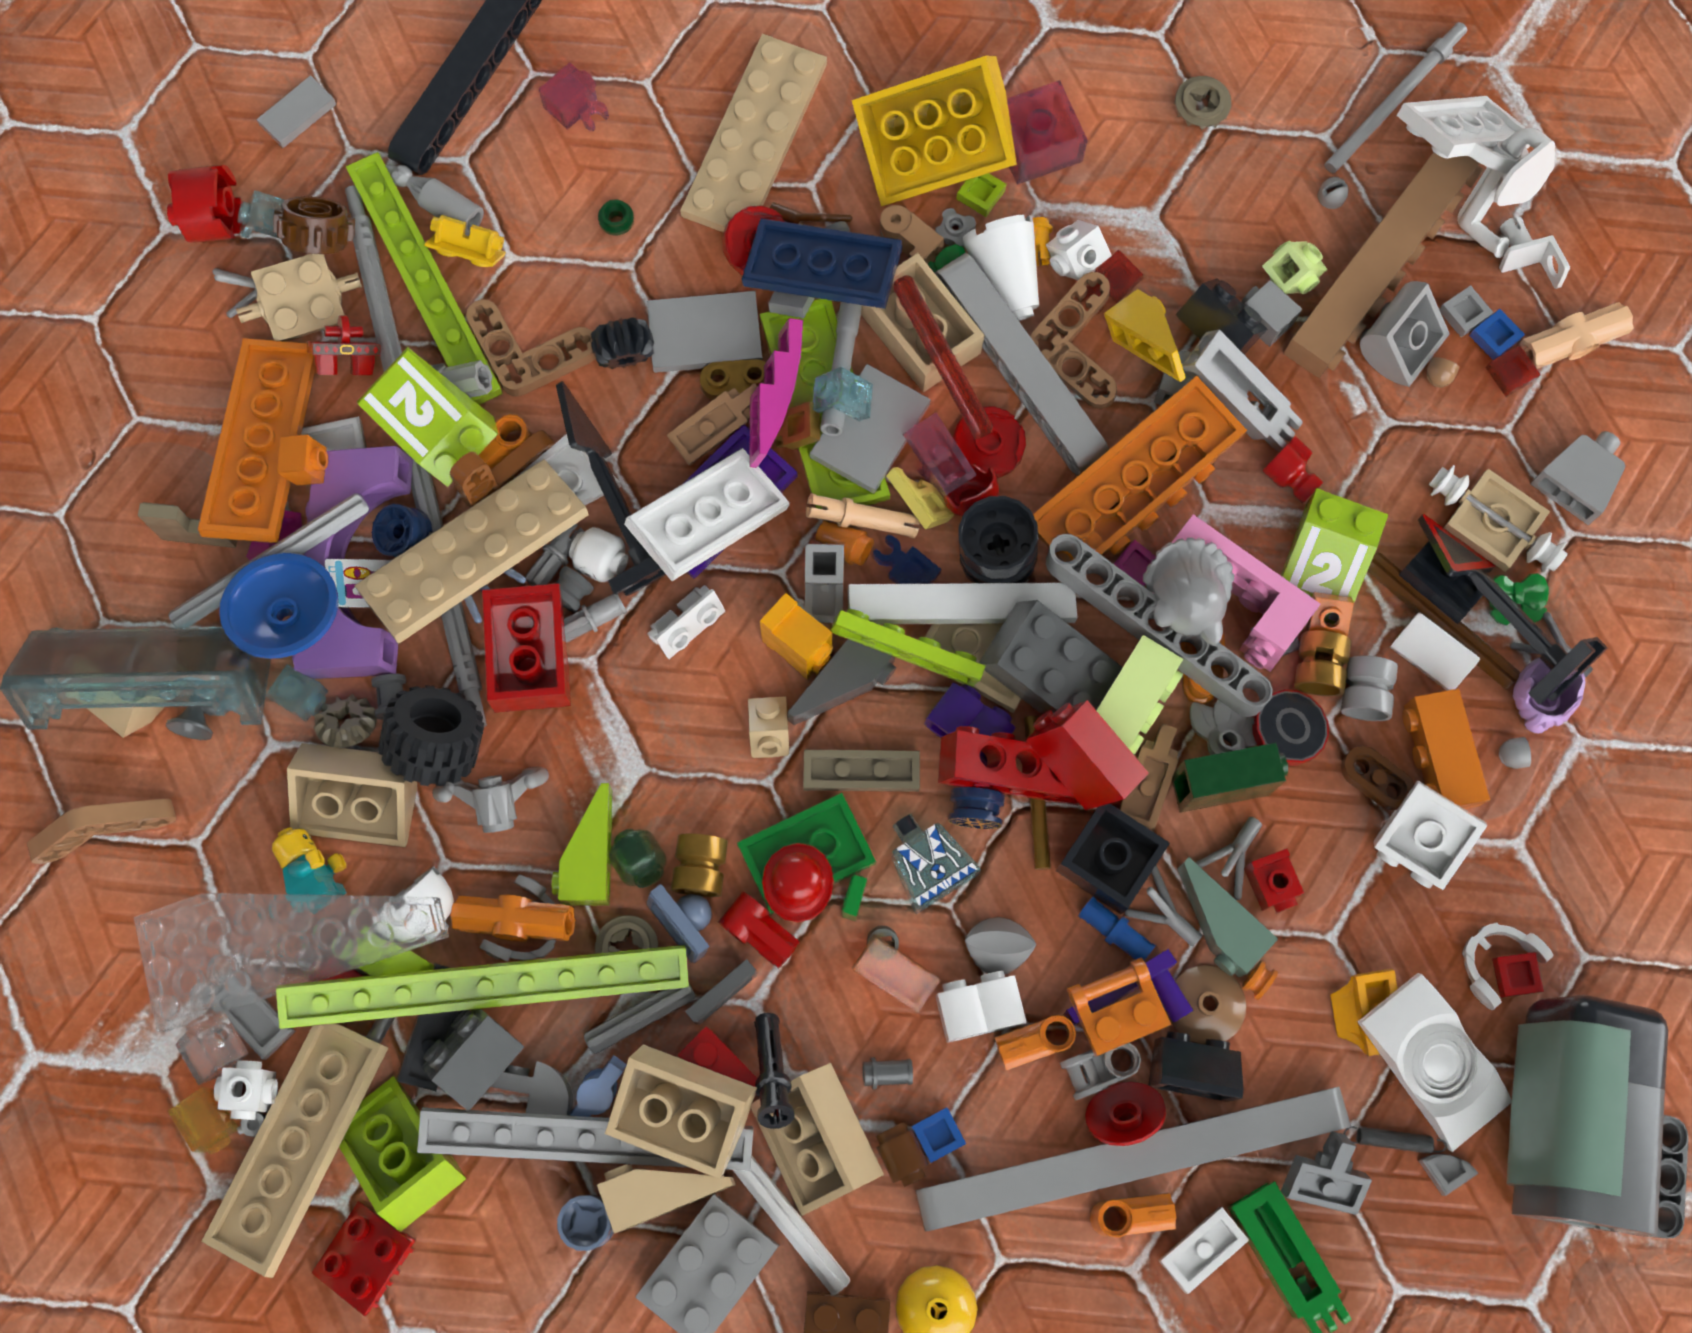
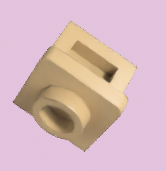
M786 696L748 699L751 756L753 758L788 756L790 753Z

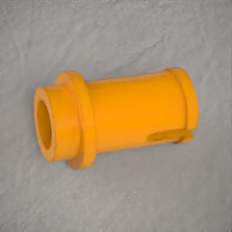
M1034 217L1032 219L1034 223L1036 266H1039V251L1042 266L1050 264L1051 257L1046 244L1050 242L1049 234L1052 233L1053 226L1049 224V219L1045 217Z

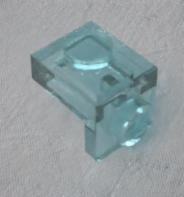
M843 367L817 376L813 389L812 409L820 413L835 408L859 422L868 419L871 413L873 384Z

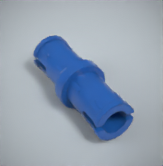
M1094 896L1078 915L1079 918H1082L1106 937L1104 940L1110 946L1114 943L1135 960L1141 957L1145 961L1156 946L1129 926L1127 918L1123 916L1120 919L1098 902Z

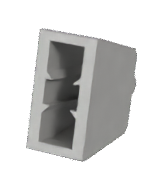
M1607 431L1601 432L1595 441L1587 435H1581L1530 484L1585 524L1590 525L1606 509L1626 467L1624 461L1614 455V452L1621 444L1617 436Z

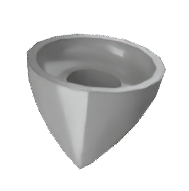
M1002 917L987 918L979 922L970 930L965 938L971 958L976 966L985 973L1004 971V974H1009L1027 960L1036 946L1034 939L1025 928L1010 919Z

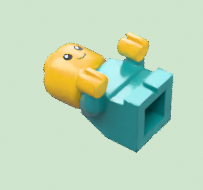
M289 827L278 833V837L272 843V852L283 869L286 893L296 912L317 914L347 894L343 884L336 883L333 879L334 874L347 868L341 854L335 853L331 855L327 860L329 864L325 865V860L320 850H317L306 830Z

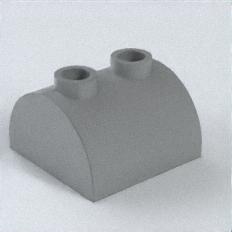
M1419 281L1406 283L1393 300L1383 306L1379 318L1372 327L1366 329L1360 337V349L1366 361L1385 378L1408 387L1450 335L1428 283Z

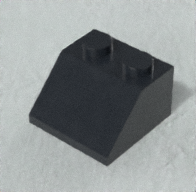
M1170 1031L1167 1032L1166 1037L1155 1039L1149 1086L1155 1089L1224 1102L1243 1099L1244 1086L1241 1052L1229 1050V1042L1206 1039L1205 1045L1190 1042V1035Z

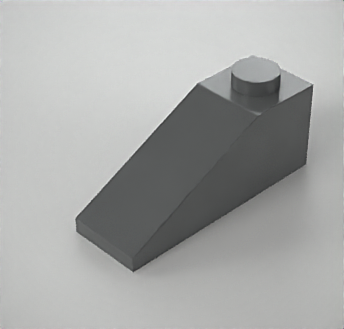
M847 639L788 711V721L793 725L799 724L871 691L878 682L884 685L896 670V666L893 665L895 657Z

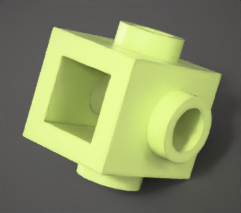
M1287 241L1273 252V256L1262 265L1270 276V280L1285 294L1308 293L1320 283L1318 277L1328 270L1321 261L1323 256L1319 249L1307 241Z

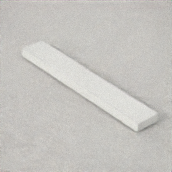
M1063 583L849 584L847 589L848 609L858 610L869 616L868 621L876 624L1004 623L1017 602L1031 600L1040 601L1066 623H1075L1078 618L1075 592Z

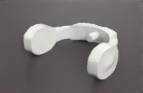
M1498 923L1482 927L1475 937L1472 936L1467 941L1462 952L1466 972L1473 983L1470 986V990L1490 1010H1494L1502 1001L1487 981L1480 976L1474 963L1475 950L1478 943L1485 950L1492 946L1485 937L1492 935L1508 936L1519 942L1528 953L1536 952L1537 961L1545 964L1553 957L1550 948L1535 934L1529 933L1526 935L1513 927L1499 925Z

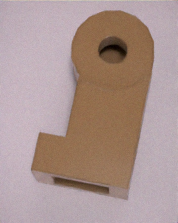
M901 205L889 206L881 213V237L902 240V252L909 258L919 253L927 264L930 261H935V258L944 247V238Z

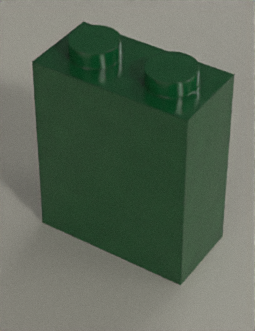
M1277 743L1184 760L1175 770L1172 778L1179 812L1182 813L1269 796L1286 781L1285 776L1288 775V763L1284 753H1279Z

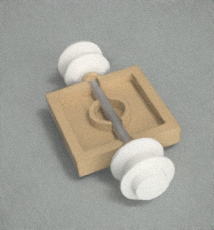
M1454 465L1449 470L1442 467L1429 483L1434 488L1431 496L1439 492L1446 496L1445 506L1454 504L1461 498L1458 501L1461 505L1444 526V529L1504 572L1512 566L1524 548L1528 549L1527 563L1534 560L1542 563L1541 573H1544L1548 568L1554 572L1568 555L1563 550L1566 542L1556 546L1551 542V532L1542 534L1538 538L1534 535L1550 511L1490 469L1483 473L1471 491L1468 489L1465 492L1469 486V475L1458 478L1454 475Z

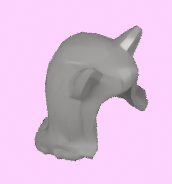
M1181 538L1177 539L1174 543L1169 542L1156 552V558L1147 566V570L1143 574V582L1146 583V588L1154 592L1158 602L1154 610L1156 624L1160 627L1169 626L1175 632L1185 636L1200 634L1212 646H1216L1222 638V619L1225 616L1227 602L1232 595V582L1234 581L1232 564L1227 561V557L1222 553V550L1217 549L1216 544L1213 542L1205 544L1204 539L1201 538L1196 540L1194 538H1187L1186 541Z

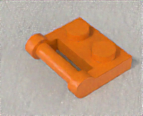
M1141 957L1129 962L1130 966L1084 986H1080L1078 983L1067 988L1072 1005L1095 1057L1171 1025L1153 985L1147 965ZM1131 983H1137L1141 993L1094 1013L1091 1012L1088 1001Z

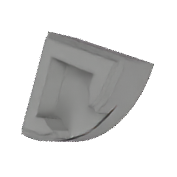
M1435 1154L1418 1160L1442 1196L1448 1195L1478 1174L1476 1169L1467 1161L1452 1155Z

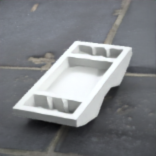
M1417 973L1358 1021V1024L1439 1138L1446 1141L1448 1150L1453 1152L1511 1104L1512 1100L1495 1067L1468 1037L1457 1013L1422 974Z

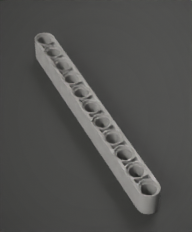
M1335 1087L1159 1130L1150 1138L1134 1145L1114 1146L1102 1144L915 1191L925 1231H931L1331 1131H1338L1351 1127L1340 1087Z

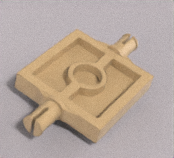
M309 254L251 271L257 289V303L236 308L241 323L263 317L269 324L274 341L285 342L322 331L324 326H337L339 315H345L341 306V293L361 288L362 285L357 272L336 279L328 268L324 254Z

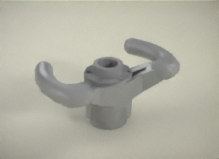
M537 766L524 769L521 774L508 781H502L501 775L478 779L479 785L465 783L463 780L454 784L446 782V786H436L432 794L434 799L439 802H448L451 800L452 795L456 796L476 810L478 825H482L484 833L499 832L514 827L513 820L517 819L514 802L528 788L533 789L547 782L549 772L546 768Z

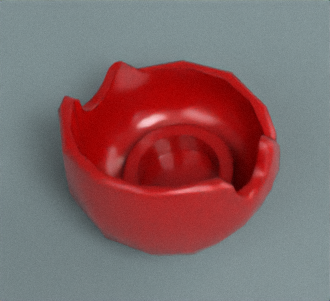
M973 465L967 472H960L948 478L942 489L947 508L955 515L963 517V514L975 502L989 496H999L998 480L994 469L989 467L988 472H986L977 465Z

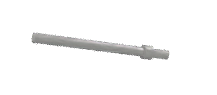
M1457 22L1443 38H1437L1427 49V55L1324 164L1327 171L1333 174L1336 173L1437 64H1442L1452 54L1453 46L1467 33V27L1463 23Z

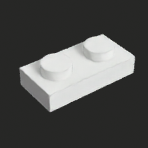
M1218 1207L1158 1261L1184 1293L1189 1294L1246 1244L1249 1239L1222 1207Z

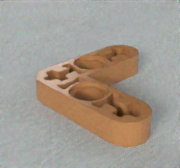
M1090 272L1077 281L1037 326L1030 337L1039 348L1037 340L1041 338L1046 341L1053 334V328L1049 327L1050 324H1053L1059 333L1065 335L1062 339L1058 333L1051 342L1053 350L1044 349L1042 354L1069 389L1088 405L1097 409L1109 407L1116 398V382L1112 376L1071 343L1109 299L1110 285L1108 279L1099 272ZM1098 283L1101 285V296L1091 295L1086 301V307L1089 308L1086 311L1080 303L1087 295L1086 285L1089 284L1094 287ZM1063 310H1076L1080 315L1078 323L1071 327L1061 324L1059 315ZM1068 359H1077L1083 364V370L1078 376L1069 377L1062 371V365ZM1090 371H1093L1094 374L1091 375V381L1099 387L1104 383L1107 384V394L1109 396L1105 398L1100 395L1094 398V389L1089 383L1085 382L1083 388L1078 385L1086 380Z
M481 299L472 303L467 309L466 317L475 338L503 390L511 396L519 397L595 360L591 347L592 330L588 328H574L522 353L498 307L493 302ZM483 312L489 316L494 329L489 333L478 316ZM505 340L510 344V349L506 354L497 356L490 352L494 342ZM582 340L584 344H587L588 350L582 352L576 347L575 342ZM562 347L566 348L567 353H569L570 360H565L563 351L561 350ZM547 354H554L559 358V363L555 368L547 370L539 366L541 357ZM513 363L517 374L521 375V383L516 384L511 380L507 365Z
M171 799L111 803L75 808L62 814L27 842L30 859L34 864L57 861L66 857L94 835L155 829L175 822L177 818Z

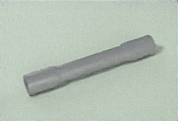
M840 303L836 328L837 339L829 390L824 403L820 428L824 434L829 436H838L843 433L847 407L846 395L862 305Z

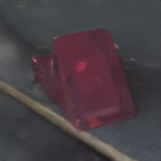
M937 412L903 434L923 465L917 471L944 496L976 476L975 471Z

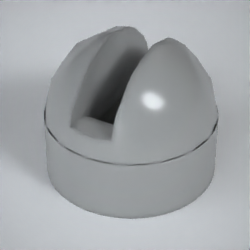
M1330 177L1324 181L1317 195L1320 204L1328 209L1341 207L1348 196V186L1345 181L1339 177ZM1334 187L1337 188V189L1333 190L1332 192H1330L1329 194H1328L1327 191H1326V190L1332 189V188H1334Z
M1519 737L1504 742L1499 749L1501 762L1513 769L1530 767L1531 750L1527 739Z

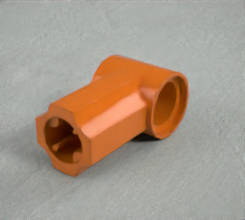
M509 414L497 420L498 435L479 454L490 469L494 468L532 435L523 419L519 416ZM515 430L522 431L521 436L516 441H506V437L510 432Z
M1055 1015L994 1037L1007 1071L1057 1052L1065 1051L1074 1043L1076 1031L1073 1023L1068 1018ZM1054 1022L1061 1023L1067 1030V1039L1059 1046L1051 1044L1046 1038V1028Z
M1170 1193L1102 1200L1096 1203L1090 1212L1092 1228L1096 1233L1104 1237L1120 1238L1126 1235L1176 1229V1211ZM1111 1206L1116 1208L1120 1215V1223L1114 1230L1108 1229L1103 1221L1105 1211Z

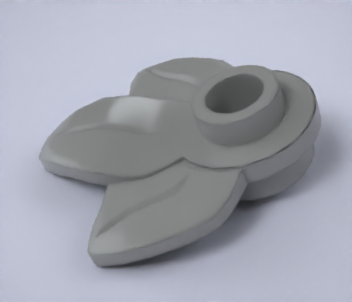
M1217 700L1214 708L1197 702L1191 704L1190 720L1192 728L1197 735L1207 741L1210 755L1245 749L1257 744L1252 732L1253 717H1244L1237 714L1220 700ZM1223 739L1227 740L1232 746L1226 745Z

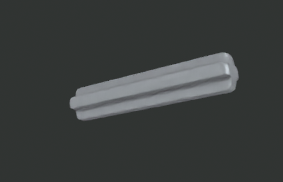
M690 984L687 988L661 990L584 1034L585 1042L593 1054H597L693 1001L695 993Z

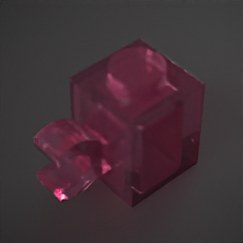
M570 62L539 88L543 108L567 130L581 119L584 127L593 132L596 127L594 121L590 118L591 115L600 114L605 120L609 118L608 109L605 104L597 101L594 79L587 71H579Z

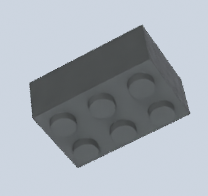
M1038 600L1022 601L1015 604L979 661L980 664L985 665L984 670L1042 715L1049 710L1055 713L1066 703L1074 706L1086 700L1097 710L1123 668Z

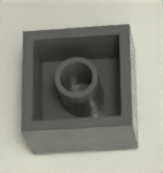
M482 1009L463 1010L451 1024V1027L454 1029L452 1034L445 1042H442L440 1039L437 1040L423 1057L426 1062L422 1068L429 1078L468 1112L524 1048L516 1038Z

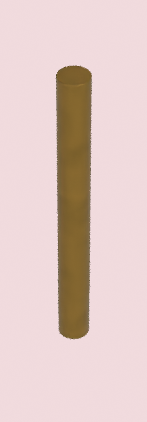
M1039 716L1024 717L1026 739L1036 730L1033 727V723ZM1030 798L1035 869H1050L1046 801Z

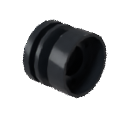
M989 496L975 502L963 514L958 527L960 565L966 577L972 583H1025L1032 576L1038 560V524L1031 510L1019 500L1007 496ZM1000 547L1001 552L1004 554L997 555L993 548Z

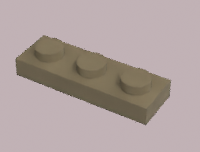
M804 750L803 790L919 792L920 751Z

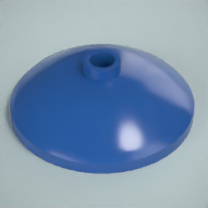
M279 553L265 556L245 566L228 583L220 601V621L230 641L247 654L269 659L292 656L314 645L329 630L338 610V591L327 569L310 557L294 553ZM291 616L289 619L282 621L284 617Z

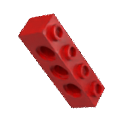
M959 726L956 727V731L941 737L938 783L960 787L985 788L1003 794L1076 806L1080 805L1063 783L1053 776L1051 769L1027 741L1015 740V735L996 732L989 736L979 734L980 729L976 727ZM980 751L987 757V767L981 762ZM1016 757L1022 764V772L1016 767Z

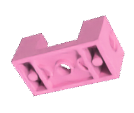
M1193 514L1172 543L1181 538L1185 541L1187 538H1194L1195 540L1201 538L1204 539L1205 544L1210 542L1216 544L1217 549H1221L1222 553L1226 555L1227 561L1232 564V572L1234 573L1233 589L1231 592L1239 597V601L1244 607L1250 611H1259L1263 614L1239 650L1245 654L1244 657L1250 664L1259 669L1265 668L1271 672L1321 604Z

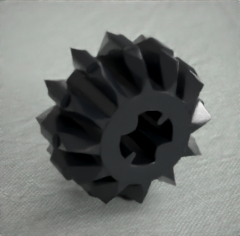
M634 317L629 319L620 318L619 320L599 325L591 333L592 352L601 367L614 369L617 367L625 368L630 365L636 366L637 363L645 362L654 354L653 336L645 320H637Z

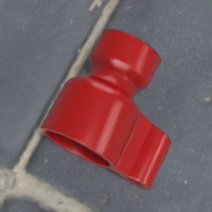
M1296 436L1262 470L1277 486L1281 488L1291 487L1293 495L1302 504L1323 483L1315 473H1308L1306 471V464L1313 451Z

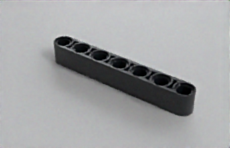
M486 0L392 138L388 148V158L390 160L407 166L411 171L419 175H424L428 172L542 0Z

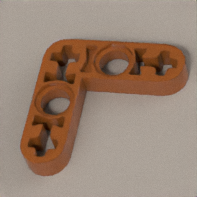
M538 431L492 469L476 452H469L453 465L450 470V477L463 501L471 508L512 481L551 448L555 442L545 431Z

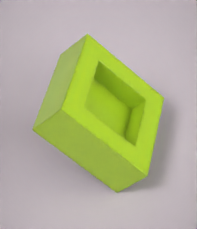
M990 173L978 176L964 182L957 192L956 199L984 217H987L1005 192L1006 183Z

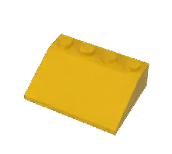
M983 56L851 100L881 206L1017 165L1006 91L996 56Z

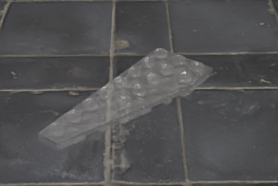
M201 893L134 917L157 1032H168L275 996L278 985L320 981L449 937L441 900L438 897Z

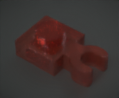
M1117 250L1095 271L1103 274L1108 279L1110 285L1109 296L1116 303L1143 280V274L1120 250ZM1097 283L1094 287L1086 286L1087 295L1081 302L1093 294L1098 297L1101 296V285ZM1104 306L1098 311L1097 314H1099L1104 309Z

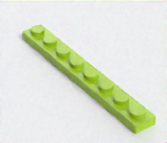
M379 152L346 166L447 366L451 367L478 360L488 365L428 247L424 246L425 241ZM489 365L488 367L493 376L491 381L492 390L488 394L471 397L479 405L503 394Z

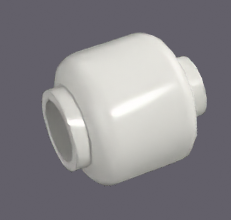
M592 527L585 532L578 533L569 551V557L572 559L575 570L599 582H607L615 575L621 574L628 563V555L625 554L623 540L600 528Z

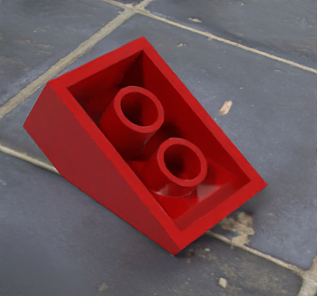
M560 584L482 590L487 701L494 713L571 706L569 666Z

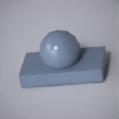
M660 884L650 892L646 905L676 944L685 945L686 957L690 962L696 963L705 956L709 948L708 943L698 931L704 929L710 923L712 917L711 907L705 898L696 894L685 895L675 902L662 884Z

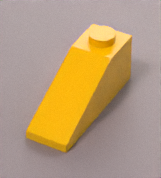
M1137 289L1104 313L1112 340L1179 382L1186 378L1177 347L1165 317V307L1157 297H1151Z

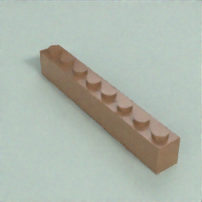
M1433 152L1291 339L1284 355L1318 378L1322 376L1327 368L1334 371L1346 355V352L1341 350L1346 342L1349 341L1354 344L1367 327L1362 321L1367 315L1375 317L1387 300L1382 297L1383 293L1387 288L1392 291L1396 289L1406 275V272L1401 269L1407 262L1414 265L1426 248V246L1421 244L1426 236L1431 239L1435 237L1445 223V220L1441 218L1446 210L1453 213L1465 195L1460 192L1466 184L1471 188L1484 171L1479 166L1480 163L1470 156H1458L1447 159Z

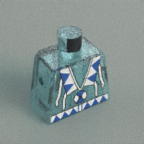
M909 814L892 826L903 844L892 851L891 858L915 914L920 913L979 875L981 869L978 864L941 824L936 823L922 831L913 815Z

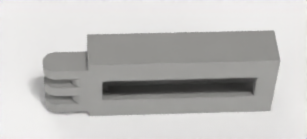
M1220 329L1206 332L1182 365L1183 370L1192 379L1198 376L1247 429L1246 433L1253 440L1264 439L1272 448L1281 452L1287 445L1283 439L1291 441L1295 435L1291 428L1298 430L1303 424V421L1289 407L1291 402ZM1249 391L1265 406L1263 411L1258 407L1260 405L1258 401L1250 402L1247 399Z

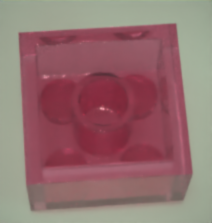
M1060 80L1007 98L1017 165L1009 168L1017 185L1083 162L1088 140Z

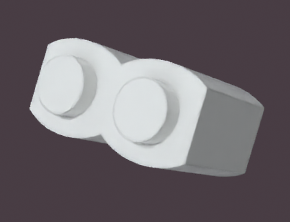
M996 971L980 976L982 983L967 986L965 980H958L942 985L944 992L938 993L935 997L946 1042L963 1040L1027 1023L1015 975L1005 977L1004 971Z

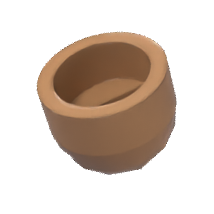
M1433 357L1427 368V379L1434 387H1446L1455 380L1459 366L1450 360Z

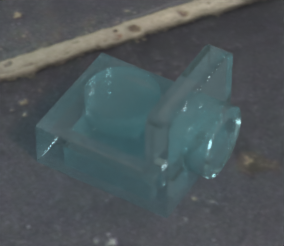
M254 190L249 202L242 201L239 209L237 222L243 224L241 236L249 238L253 230L278 238L277 233L273 232V214L275 209H281L285 200Z
M287 664L265 696L307 722L311 715L318 714L322 709V704H325V695L328 690L320 682L310 679Z

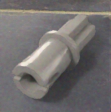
M577 524L573 525L554 538L549 545L545 544L542 547L544 552L525 576L526 581L531 586L547 585L562 565L566 566L568 564L567 558L569 557L570 547L578 533L585 532L581 527L578 531L575 530L569 538V535L577 527Z
M613 593L588 607L584 604L581 606L582 610L565 618L566 643L591 630L597 632V627L622 614H626L627 611L619 595Z

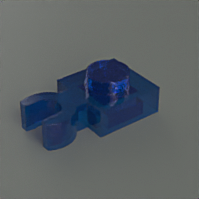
M887 535L885 538V543L893 549L891 554L884 555L877 549L873 551V559L879 565L891 566L893 568L889 572L888 578L895 584H932L941 574L942 569L914 546L905 554L901 550L898 539L892 535Z

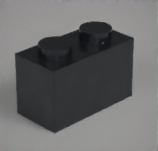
M1218 278L1202 283L1176 313V316L1200 340L1206 332L1220 329L1244 355L1268 330L1261 323L1262 318L1259 313L1249 306H1244L1236 297L1234 288Z

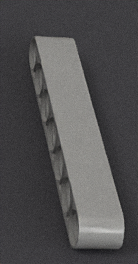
M964 253L936 271V276L985 336L982 348L1066 465L1075 475L1079 476L1109 450L1106 441L976 261L968 253Z
M1062 534L1053 539L1046 556V567L1055 578L1138 640L1144 635L1183 658L1178 670L1241 716L1252 717L1262 711L1270 701L1272 696L1270 681L1219 642L1216 646L1208 644L1200 634L1185 636L1175 632L1169 626L1165 627L1166 630L1164 631L1153 630L1149 626L1148 620L1154 619V610L1158 602L1152 592L1078 537L1072 534ZM1059 551L1069 552L1074 560L1063 562L1056 557L1055 553ZM1091 573L1098 574L1103 578L1104 583L1094 585L1087 580L1086 575ZM1127 596L1133 600L1135 607L1125 608L1118 603L1117 598ZM1189 642L1193 644L1197 654L1188 655L1184 653L1179 643ZM1211 666H1222L1227 671L1228 678L1216 677L1212 673ZM1250 688L1254 690L1259 696V702L1247 700L1244 697L1243 689Z

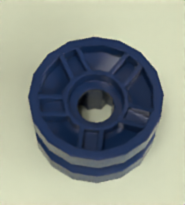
M391 504L385 506L377 514L371 533L373 543L379 552L383 555L398 557L428 537L429 532H433L429 517L423 511L404 505Z

